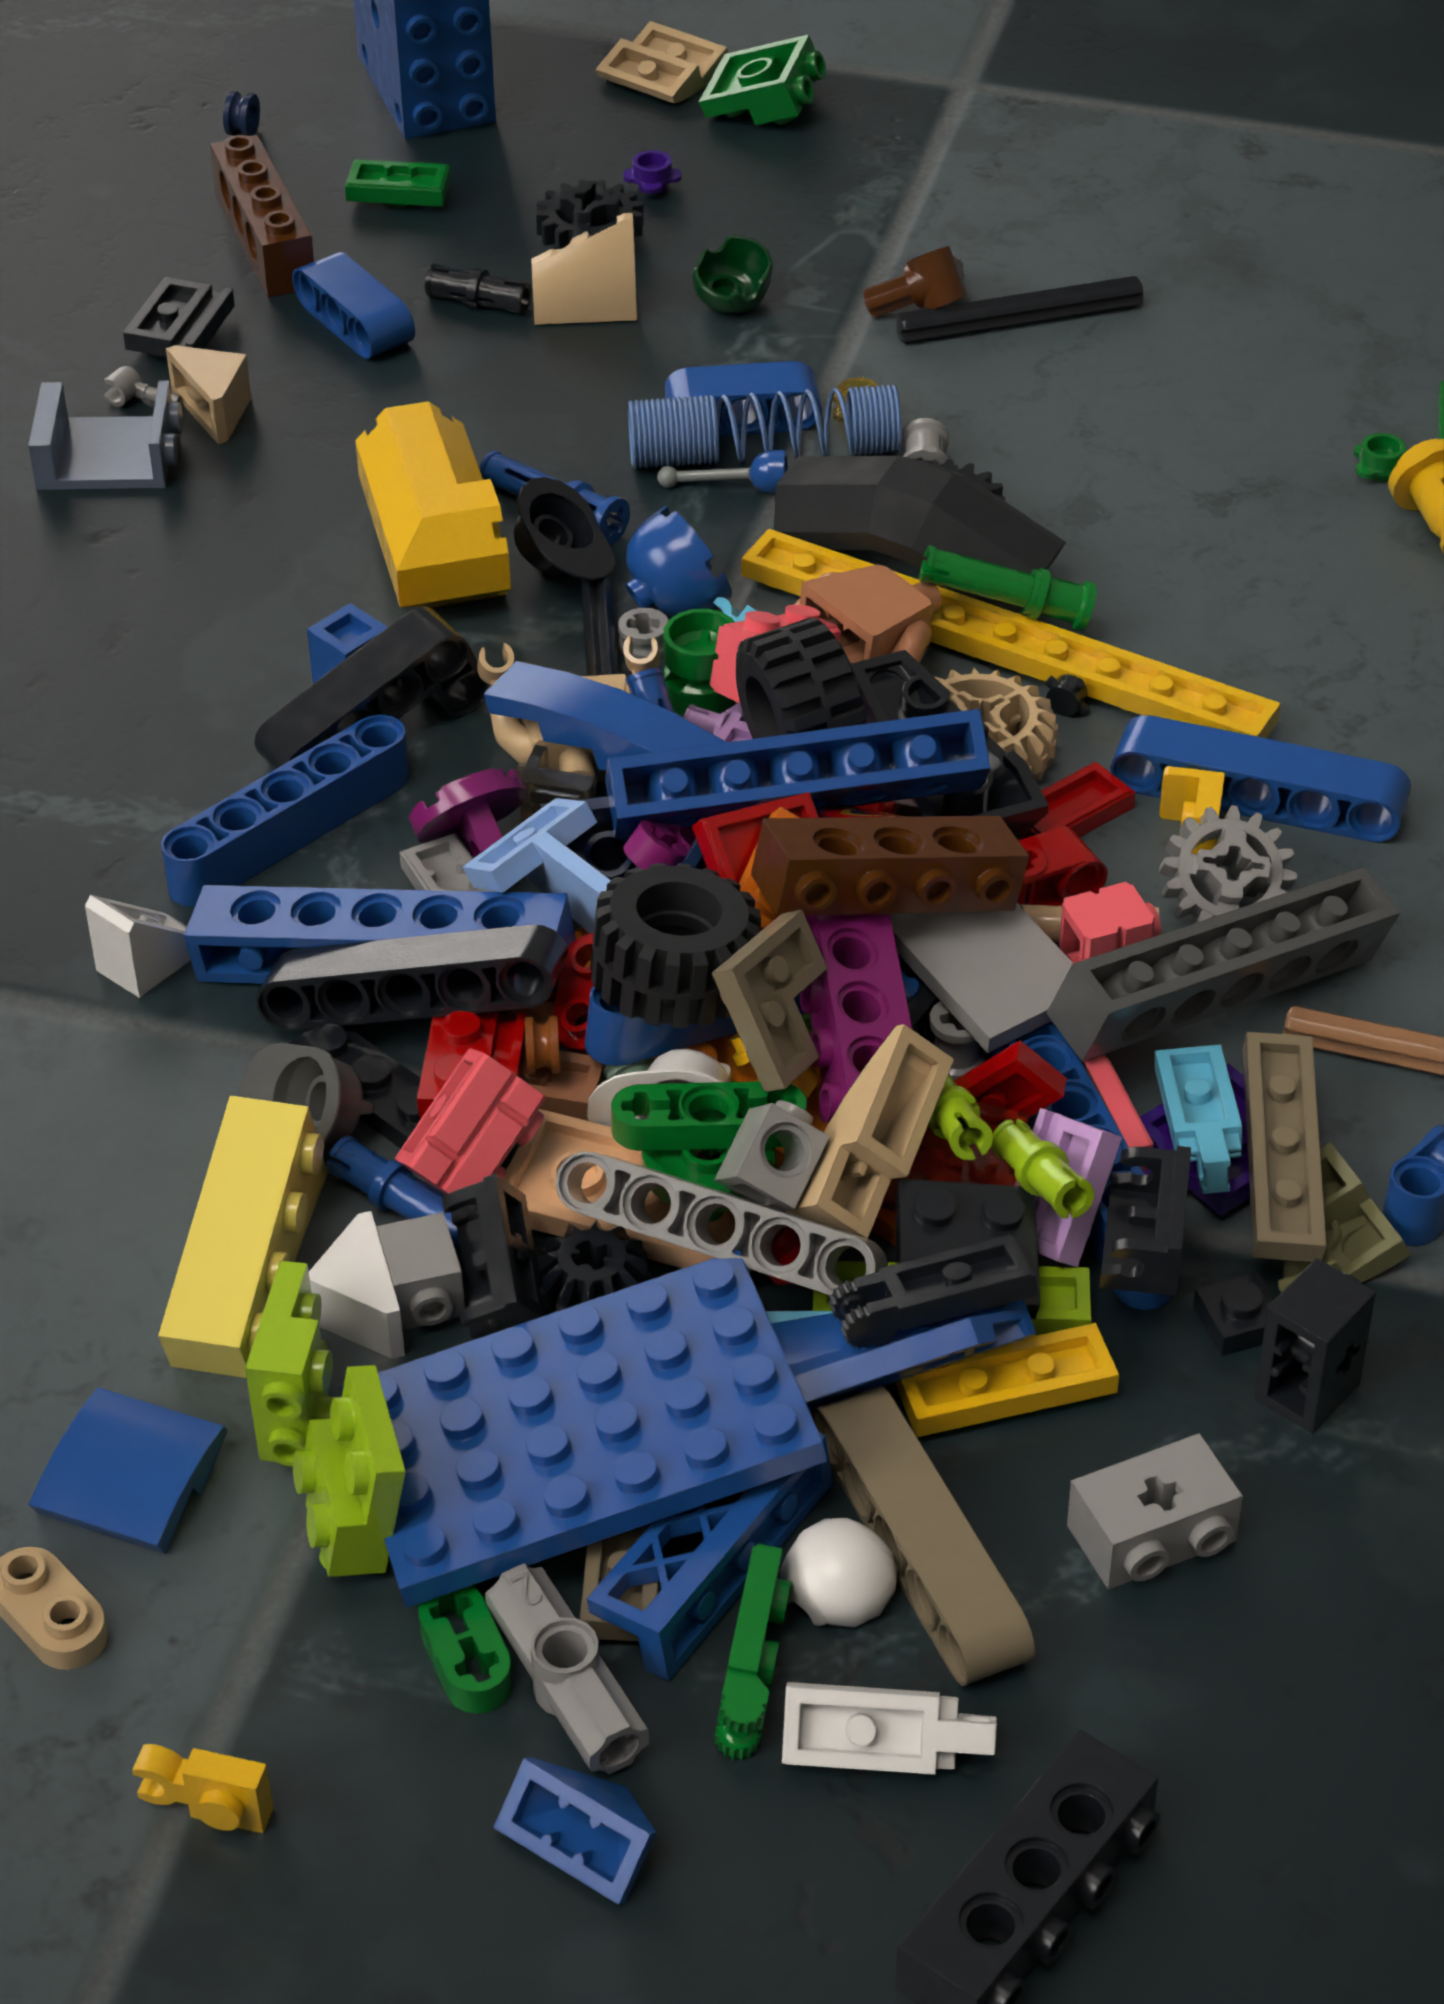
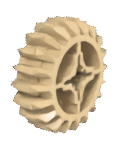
M975 667L970 674L960 675L955 670H950L948 678L945 680L935 677L950 691V700L961 711L980 709L982 721L989 727V737L1005 752L1013 749L1026 761L1036 782L1042 781L1044 771L1051 767L1052 758L1055 757L1058 724L1056 723V715L1053 714L1050 699L1040 697L1038 686H1022L1020 676H1013L1008 679L1002 678L998 669L990 675L979 674Z

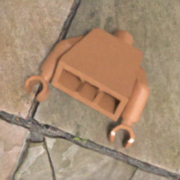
M873 565L846 572H828L819 578L802 582L801 597L795 604L813 607L820 611V618L838 625L841 631L839 643L850 663L906 650L920 663L931 644L932 631L930 628L932 615L940 611L942 598L934 583L920 582L911 585L888 567Z

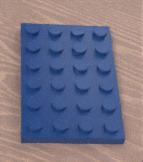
M739 1250L734 1251V1254L741 1256ZM713 1258L378 1372L406 1471L393 1536L384 1538L406 1608L500 1576L501 1573L523 1563L529 1566L827 1462L822 1439L743 1258ZM344 1384L339 1386V1389H340V1392H341V1396H342Z

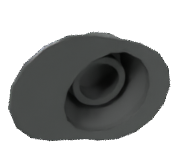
M287 1043L267 1045L254 1055L244 1070L239 1087V1097L308 1106L316 1133L323 1135L324 1146L335 1145L341 1138L351 1136L359 1123L360 1116L371 1114L375 1111V1105L363 1099L361 1079L356 1070L345 1062L333 1058L329 1052L317 1047Z

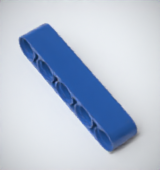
M373 715L361 719L170 830L161 841L168 894L171 899L180 905L195 907L203 885L239 886L403 788L409 780L406 733L403 723L399 719L388 715Z
M1151 715L1134 717L1126 724L1110 766V772L1134 790L1136 794L1160 799L1165 767L1172 766L1224 772L1221 811L1228 812L1231 805L1238 806L1239 813L1242 816L1252 817L1258 812L1262 814V820L1369 842L1387 841L1397 834L1411 791V782L1407 774L1398 766L1386 762Z

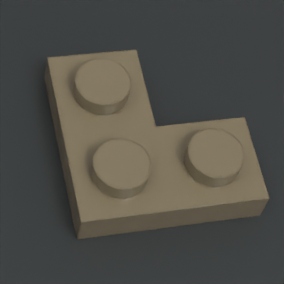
M802 910L779 915L712 972V976L720 991V996L729 1011L745 1047L747 1057L753 1065L764 1092L785 1089L819 1058L794 998L827 969V966Z

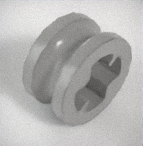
M643 607L624 613L618 622L620 634L619 649L624 655V641L631 635L633 641L632 656L638 659L649 656L652 651L651 638L653 636L658 644L660 658L663 657V628L668 622L667 616L659 610Z

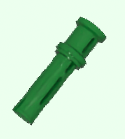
M929 545L924 555L928 559L922 560L919 573V581L930 582L1020 606L1021 612L1026 614L1027 618L1036 620L1040 615L1071 623L1072 629L1083 632L1089 623L1097 594V583L1086 580L1083 584H1078L1053 577L1049 569L1041 567L1033 569L1030 574L941 550L932 545Z

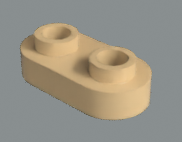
M22 1547L0 1557L1 1618L33 1653L50 1667L70 1670L83 1667L94 1661L102 1653L108 1640L105 1616L100 1603L54 1554L45 1549ZM64 1619H76L72 1623L60 1625Z

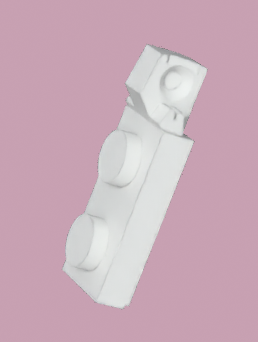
M787 1682L782 1763L935 1775L936 1769H955L956 1753L995 1755L997 1718L995 1716L958 1713L959 1698L940 1696V1692Z

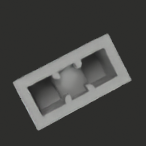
M1200 1433L1071 1480L1067 1527L1109 1590L1133 1580H1149L1167 1567L1196 1556L1208 1557L1223 1550L1228 1544L1237 1540L1243 1495Z

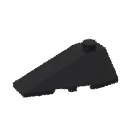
M906 650L851 663L861 690L867 724L961 711L950 700V691ZM983 721L991 769L981 789L895 801L899 814L906 817L1000 816L1017 840L1023 837L1048 814L1049 805L1026 761L1013 749L1005 752L989 737V727Z

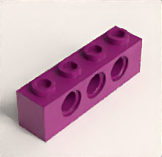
M890 914L805 916L827 966V969L800 992L801 1009L803 1013H810L813 1030L810 1037L819 1055V1058L811 1065L814 1068L820 1069L822 1087L819 1095V1114L823 1123L830 1122L854 1082L894 1028L905 1024L912 1029Z

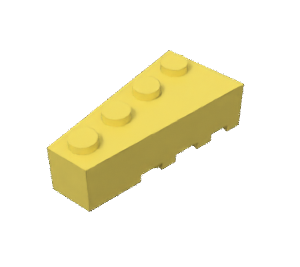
M237 1096L229 1097L158 1334L171 1367L246 1378L245 1367L279 1262H295L328 1174L323 1158L324 1138L322 1134L316 1133L308 1106Z

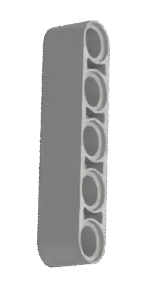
M582 1151L571 1155L562 1162L556 1175L555 1186L558 1197L566 1207L577 1213L718 1259L743 1258L746 1267L828 1295H832V1289H836L839 1283L843 1284L838 1278L836 1265L840 1255L849 1248L854 1247L858 1249L864 1256L866 1261L865 1275L879 1272V1268L888 1266L883 1250L877 1243L868 1238L614 1156ZM598 1165L605 1172L607 1186L602 1197L595 1202H590L583 1194L581 1187L582 1179L591 1167ZM661 1185L669 1193L671 1207L668 1215L661 1222L654 1223L646 1215L644 1208L645 1199L653 1188ZM726 1206L734 1215L736 1222L735 1231L729 1240L718 1244L709 1235L708 1220L717 1208ZM789 1226L799 1235L801 1246L797 1258L792 1263L784 1266L773 1256L772 1240L777 1232ZM739 1250L741 1256L734 1254V1251Z

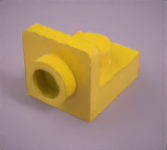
M1172 766L1165 767L1159 810L1160 818L1181 821L1182 825L1184 820L1190 817L1200 824V818L1205 809L1213 807L1220 819L1225 773ZM1216 839L1200 844L1191 854H1197L1199 849H1213L1216 845Z

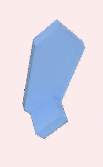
M561 798L552 800L462 867L472 886L478 889L503 893L526 876L544 893H567L572 918L589 934L594 933L597 899L601 891H606L607 883L611 881L566 847V845L595 825L597 820L586 801Z

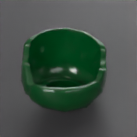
M728 235L722 246L717 250L709 251L708 248H704L692 273V285L697 297L712 310L720 314L743 313L754 309L763 300L771 282L773 262L769 250L757 240L739 235Z

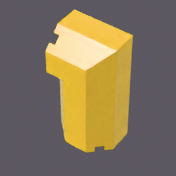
M429 401L385 408L375 419L377 426L368 436L366 430H364L355 440L359 479L399 606L404 608L423 606L434 608L506 596L507 592L511 590L507 540L506 537L501 538L498 522L503 521L501 507L491 479L483 480L463 423L452 417V421L442 415L441 409Z

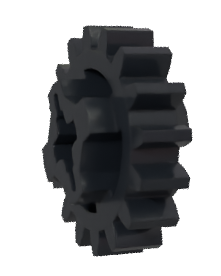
M581 179L577 187H571L566 183L560 184L561 192L548 190L545 192V200L537 201V235L542 236L543 245L555 244V250L566 247L572 238L584 232H588L591 237L617 224V216L623 213H633L634 245L635 237L643 235V202L637 201V193L635 191L624 193V185L620 183L611 188L606 187V180L602 179L599 181Z

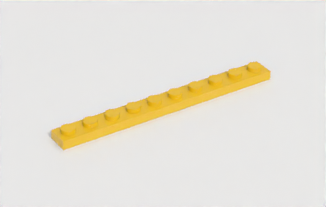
M768 529L741 558V576L801 597L802 582L819 578L828 572H846L873 566L874 564ZM893 571L911 585L921 582L913 577ZM936 586L942 598V606L939 612L932 615L930 628L932 631L931 642L1042 681H1046L1051 675L1056 679L1064 674L1076 676L1084 681L1088 697L1140 715L1157 716L1261 738H1267L1279 721L1281 706L1279 702Z

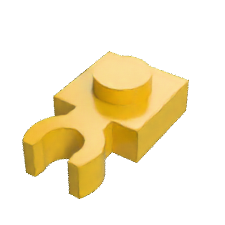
M144 1744L132 1769L134 1776L143 1778L137 1792L139 1799L156 1805H170L175 1802L188 1804L190 1817L200 1819L205 1824L219 1830L229 1831L241 1828L264 1833L274 1809L267 1764L196 1748L192 1749L189 1758L186 1759L166 1747Z

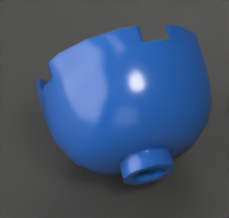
M664 506L635 530L627 546L626 566L632 580L625 584V587L640 608L654 607L656 610L664 613L668 619H671L676 614L690 609L715 610L718 607L713 602L717 597L729 600L733 593L724 572L716 578L713 577L710 572L712 567L709 562L714 558L713 554L695 530L676 511L670 514L668 506Z

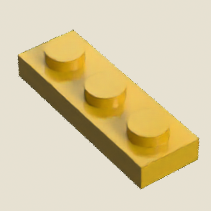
M1092 1323L1033 1336L916 1376L895 1382L914 1434L916 1437H921L1118 1392L1119 1373L1097 1324Z

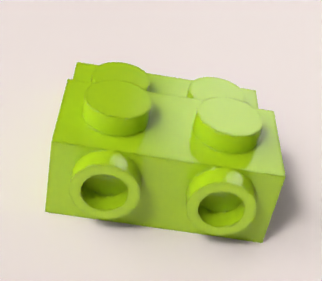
M279 1262L245 1367L259 1460L277 1462L293 1467L295 1451L305 1449L309 1420L329 1419L331 1402L334 1398L329 1396L328 1393L332 1377L333 1356L332 1352L327 1349L326 1340H321L319 1326L321 1296L320 1294L311 1293L307 1263Z
M376 1365L347 1367L342 1397H334L332 1399L330 1418L309 1420L305 1449L296 1450L294 1453L293 1478L295 1489L298 1494H307L305 1504L307 1508L306 1524L309 1544L311 1548H320L319 1560L326 1569L328 1577L386 1573L389 1553L384 1538L393 1536L406 1471Z

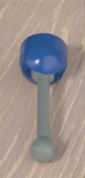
M769 450L760 453L753 460L750 468L677 471L671 466H665L659 470L657 479L659 484L665 488H671L677 482L750 479L759 491L776 494V484L788 470L786 450Z

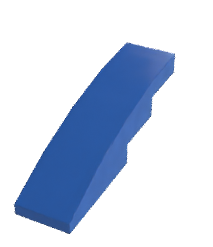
M515 661L484 693L490 714L538 721L543 741L592 749L597 767L600 770L607 769L608 758L726 743V741L679 715L621 689L569 672Z

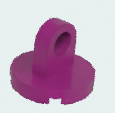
M496 768L473 773L441 787V790L435 793L439 801L428 809L424 801L417 803L409 815V820L418 841L426 843L456 833L458 838H463L468 852L474 859L502 838L496 822L510 815L523 805L528 798V790L519 770L511 768L507 772L508 777H506L503 769L496 770Z

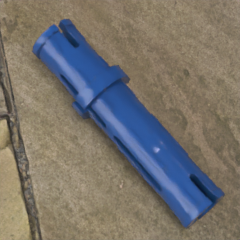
M352 1136L341 1138L331 1149L329 1155L342 1162L339 1164L332 1159L327 1160L326 1170L328 1173L341 1178L367 1194L369 1203L380 1211L385 1212L386 1209L389 1211L393 1210L406 1219L444 1212L442 1198L445 1194L413 1176L412 1171L396 1160L388 1161L360 1144ZM451 1212L444 1213L454 1248L460 1251L457 1227L452 1224Z

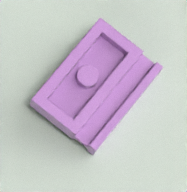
M1040 1108L1033 1132L1042 1141L1053 1142L1066 1153L1069 1159V1166L1092 1184L1094 1200L1091 1207L1080 1217L1073 1219L1069 1213L1068 1219H1064L1054 1211L1053 1207L1042 1196L1035 1195L1038 1253L1055 1261L1078 1267L1122 1137L1068 1118L1062 1114ZM1017 1180L1015 1181L1014 1186H1020Z

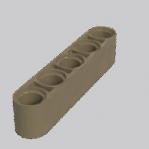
M880 1385L813 1409L812 1419L819 1433L826 1435L830 1467L863 1524L873 1530L891 1549L896 1560L897 1582L955 1680L961 1686H965L1033 1660L1035 1656L1033 1635L1021 1607L886 1388Z

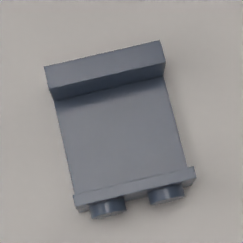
M41 382L28 444L36 490L165 488L169 466H177L178 462L176 434H182L183 430L181 402H172L170 382H158L153 416L68 417L63 382Z

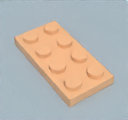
M539 1109L544 1114L542 1124L526 1145L518 1147L506 1170L504 1180L526 1195L531 1229L564 1237L569 1223L581 1231L591 1229L596 1218L571 1210L558 1197L555 1186L556 1175L562 1162L573 1154L585 1151L610 1155L642 1165L641 1151L631 1150L617 1143L612 1136L610 1126ZM700 1151L696 1153V1158L715 1160L720 1158L721 1154L717 1153L708 1156ZM598 1165L591 1167L582 1179L581 1187L583 1194L590 1202L597 1201L606 1190L607 1179L602 1168ZM650 1191L645 1199L644 1208L646 1215L654 1223L661 1222L668 1215L671 1205L665 1203ZM725 1211L718 1220L708 1222L709 1235L714 1242L722 1244L732 1237L736 1224L733 1213ZM597 1219L604 1231L608 1232L618 1227L617 1225ZM625 1228L629 1240L642 1241L648 1260L686 1268L715 1258Z

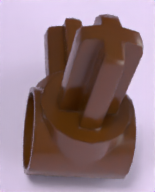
M950 246L920 255L907 261V265L904 267L905 274L866 288L863 292L865 305L873 317H879L914 303L919 309H936L952 303L967 295L963 284V263L961 259L958 260L953 256Z

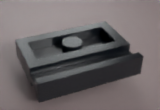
M164 277L124 330L125 350L147 353L153 357H167L166 348L175 345L204 349L235 306L233 288L226 287L220 293L212 291V285Z

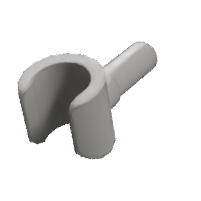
M130 366L120 367L104 379V382L113 385L104 394V398L112 406L122 407L134 396L144 400H156L157 388L142 383L140 375ZM171 393L172 402L181 401L180 395Z

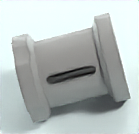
M919 418L911 421L902 431L901 447L905 453L903 457L921 461L930 460L936 466L944 464L948 459L945 452L949 447V433L946 427L941 422L932 418Z
M941 1001L935 1004L930 1012V1029L935 1035L934 1045L954 1059L949 1070V1074L954 1081L984 1063L985 1051Z

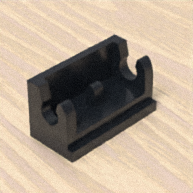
M1177 1146V1151L1148 1147H1131L1122 1150L1120 1158L1122 1165L1129 1167L1142 1166L1149 1169L1151 1173L1147 1175H1136L1132 1172L1112 1173L1099 1288L1170 1296L1177 1295L1191 1147Z
M496 1174L484 1177L483 1181L445 1195L442 1198L444 1213L451 1212L452 1224L457 1227L469 1307L460 1312L462 1327L469 1326L471 1338L475 1340L545 1316L526 1195Z

